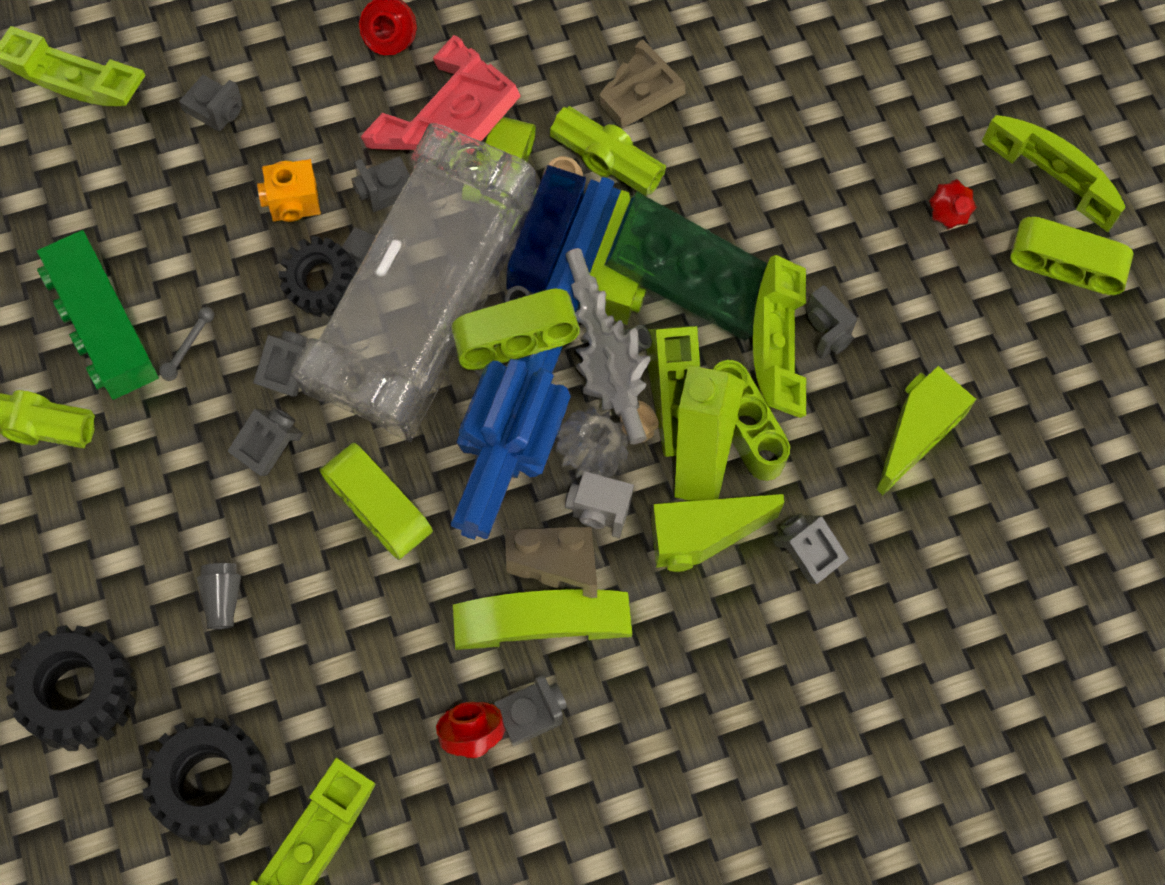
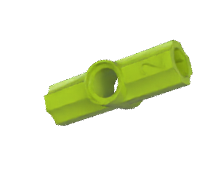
M571 106L563 107L556 115L555 121L550 128V136L581 155L585 165L592 172L601 177L613 175L645 196L652 194L659 186L665 174L666 165L633 146L630 136L620 127L612 124L603 127Z
M16 390L12 395L0 393V434L5 438L25 445H36L41 440L78 448H85L86 444L91 442L95 418L91 410L51 403L47 398L30 391Z

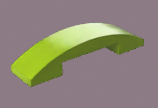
M10 26L0 40V65L41 87L90 104L126 106L146 76L141 69L109 59L106 65H102L51 48L44 37Z
M996 115L991 120L981 141L1012 164L1021 154L1081 196L1082 200L1076 210L1105 231H1110L1126 206L1113 183L1088 156L1058 135L1032 123Z
M774 255L770 257L765 269L755 308L753 324L755 372L759 388L769 407L802 418L806 416V377L795 373V310L806 304V268Z
M583 589L544 590L491 596L453 605L455 650L500 647V642L587 635L588 640L632 637L628 592L597 590V598H589L583 596Z
M336 758L309 798L312 801L257 882L253 880L250 885H315L352 828L376 784Z

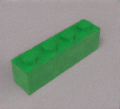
M84 230L36 250L44 265L37 268V271L48 291L55 288L60 297L54 300L53 303L64 324L72 321L76 331L69 334L80 356L88 353L93 363L85 368L96 389L105 387L112 400H115L159 379Z

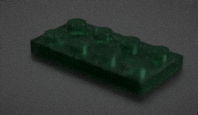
M636 192L630 198L604 265L745 341L753 336L757 297L768 263L643 194Z

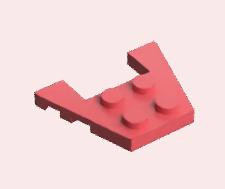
M453 35L433 57V60L438 70L454 75L411 122L382 113L360 137L369 149L473 151L521 97L520 93L511 80L493 65H487L481 60L475 50L472 48L468 49L458 36Z

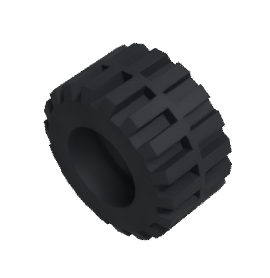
M67 625L57 627V634L53 636L46 630L37 635L40 642L35 646L28 641L21 648L26 655L22 660L14 658L10 666L16 671L15 676H7L6 687L13 692V694L6 696L8 706L16 711L13 716L17 722L40 741L56 749L62 746L67 751H78L80 744L87 749L98 746L96 739L100 736L107 741L115 736L111 729L117 723L123 727L129 718L123 713L125 708H134L136 700L130 692L137 690L136 680L130 675L134 671L115 645L98 631L92 633L87 627L78 625L74 632ZM76 668H92L95 680L89 696L72 709L53 710L51 694L59 678Z
M205 717L194 718V726L191 727L182 722L174 726L177 734L171 738L165 732L158 739L163 745L159 752L151 749L147 756V759L152 763L151 768H143L142 779L148 784L147 788L142 789L143 796L151 805L148 809L152 815L179 838L188 842L193 840L200 845H210L212 840L222 844L230 841L229 835L234 832L239 836L248 830L245 824L250 819L256 822L262 813L258 808L261 803L267 804L269 793L266 791V785L270 784V774L265 767L267 762L252 739L235 724L229 726L225 720L214 718L213 723H209ZM208 758L228 760L232 766V780L226 793L216 802L206 806L189 805L183 795V785L189 771L197 763Z

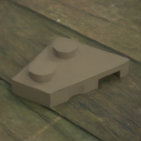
M641 40L635 46V55L629 63H622L616 71L615 79L608 82L599 94L600 106L622 129L685 94V82L644 40Z
M592 527L505 530L507 573L522 578H534L542 584L558 588L562 581L582 587L583 596L597 598V576Z

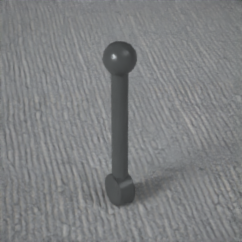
M203 307L199 310L198 321L171 362L165 363L160 367V374L164 380L172 381L176 379L178 375L177 366L204 325L214 319V311L210 307Z

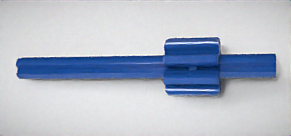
M602 177L600 182L592 179L589 181L545 289L556 288L567 291L571 297L575 312H577L580 303L574 298L571 284L575 283L566 258V253L572 249H581L590 273L621 190L613 187V180ZM563 346L517 360L510 359L507 367L499 361H492L485 366L459 428L460 435L457 440V444L463 453L477 455L474 467L451 521V527L462 530V536L473 540L476 539V536L488 539L511 478H518L520 471L529 477H536L542 474L571 397L567 387L552 384L554 377L552 373Z

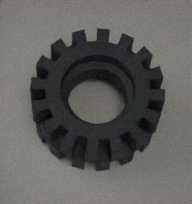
M319 236L311 237V244L305 239L299 241L298 243L301 247L299 251L293 246L287 251L293 257L291 260L283 258L281 261V265L286 268V271H279V279L284 282L280 287L287 294L286 297L308 314L310 312L317 317H321L323 312L329 317L335 315L333 308L336 307L341 312L347 308L343 303L346 298L353 302L356 296L351 292V289H359L360 282L355 277L360 276V271L354 265L356 264L354 258L338 243L326 237L323 241ZM320 263L330 264L333 269V277L330 283L320 291L310 290L306 280L312 268Z

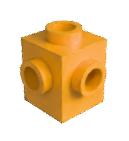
M311 159L294 162L285 160L273 165L262 166L264 182L257 183L261 207L269 206L273 222L281 220L293 222L302 217L321 215Z

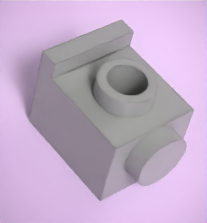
M584 471L580 485L571 484L565 508L573 510V517L579 518L582 524L595 529H603L605 526L613 528L612 536L620 538L631 504L634 485Z

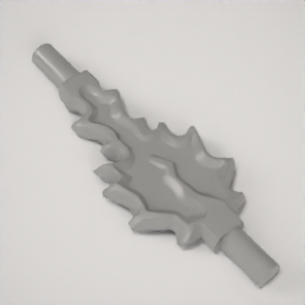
M579 248L572 249L566 253V258L575 283L571 284L574 298L579 301L581 307L575 314L577 321L586 329L583 338L590 344L586 348L576 349V352L583 358V362L577 364L576 369L586 378L587 382L582 388L583 394L602 398L603 410L614 408L616 415L622 417L630 444L641 443L647 437L637 411L640 408L637 395L647 386L645 382L641 381V376L650 362V356L639 355V334L636 328L631 329L625 335L622 321L619 320L613 326V316H607L605 313L606 292L599 291L596 278L590 276L582 250Z

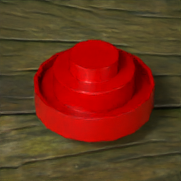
M373 0L361 12L359 20L360 35L364 43L373 52L384 56L395 55L406 50L414 41L417 31L416 17L411 8L402 0Z
M465 702L442 715L437 722L436 731L440 747L446 753L467 758H478L486 754L490 748L494 747L503 738L505 727L501 711L495 705L485 702Z

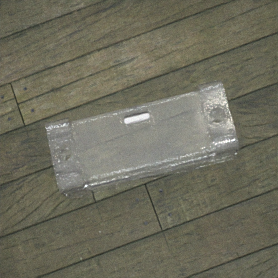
M437 123L428 125L411 157L414 169L319 340L314 338L308 340L291 370V375L296 379L304 394L319 401L329 402L382 426L390 433L409 442L412 441L457 356L451 327L453 322L464 314L481 310L538 203L535 180L536 172L530 164L514 155Z

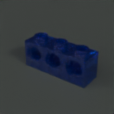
M547 165L507 265L506 289L509 290L514 286H522L534 294L545 291L583 198L586 177Z

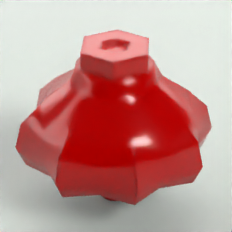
M958 179L947 184H938L934 196L929 200L932 207V220L942 223L947 229L957 225L968 224L970 215L977 208L973 199V189L965 187Z

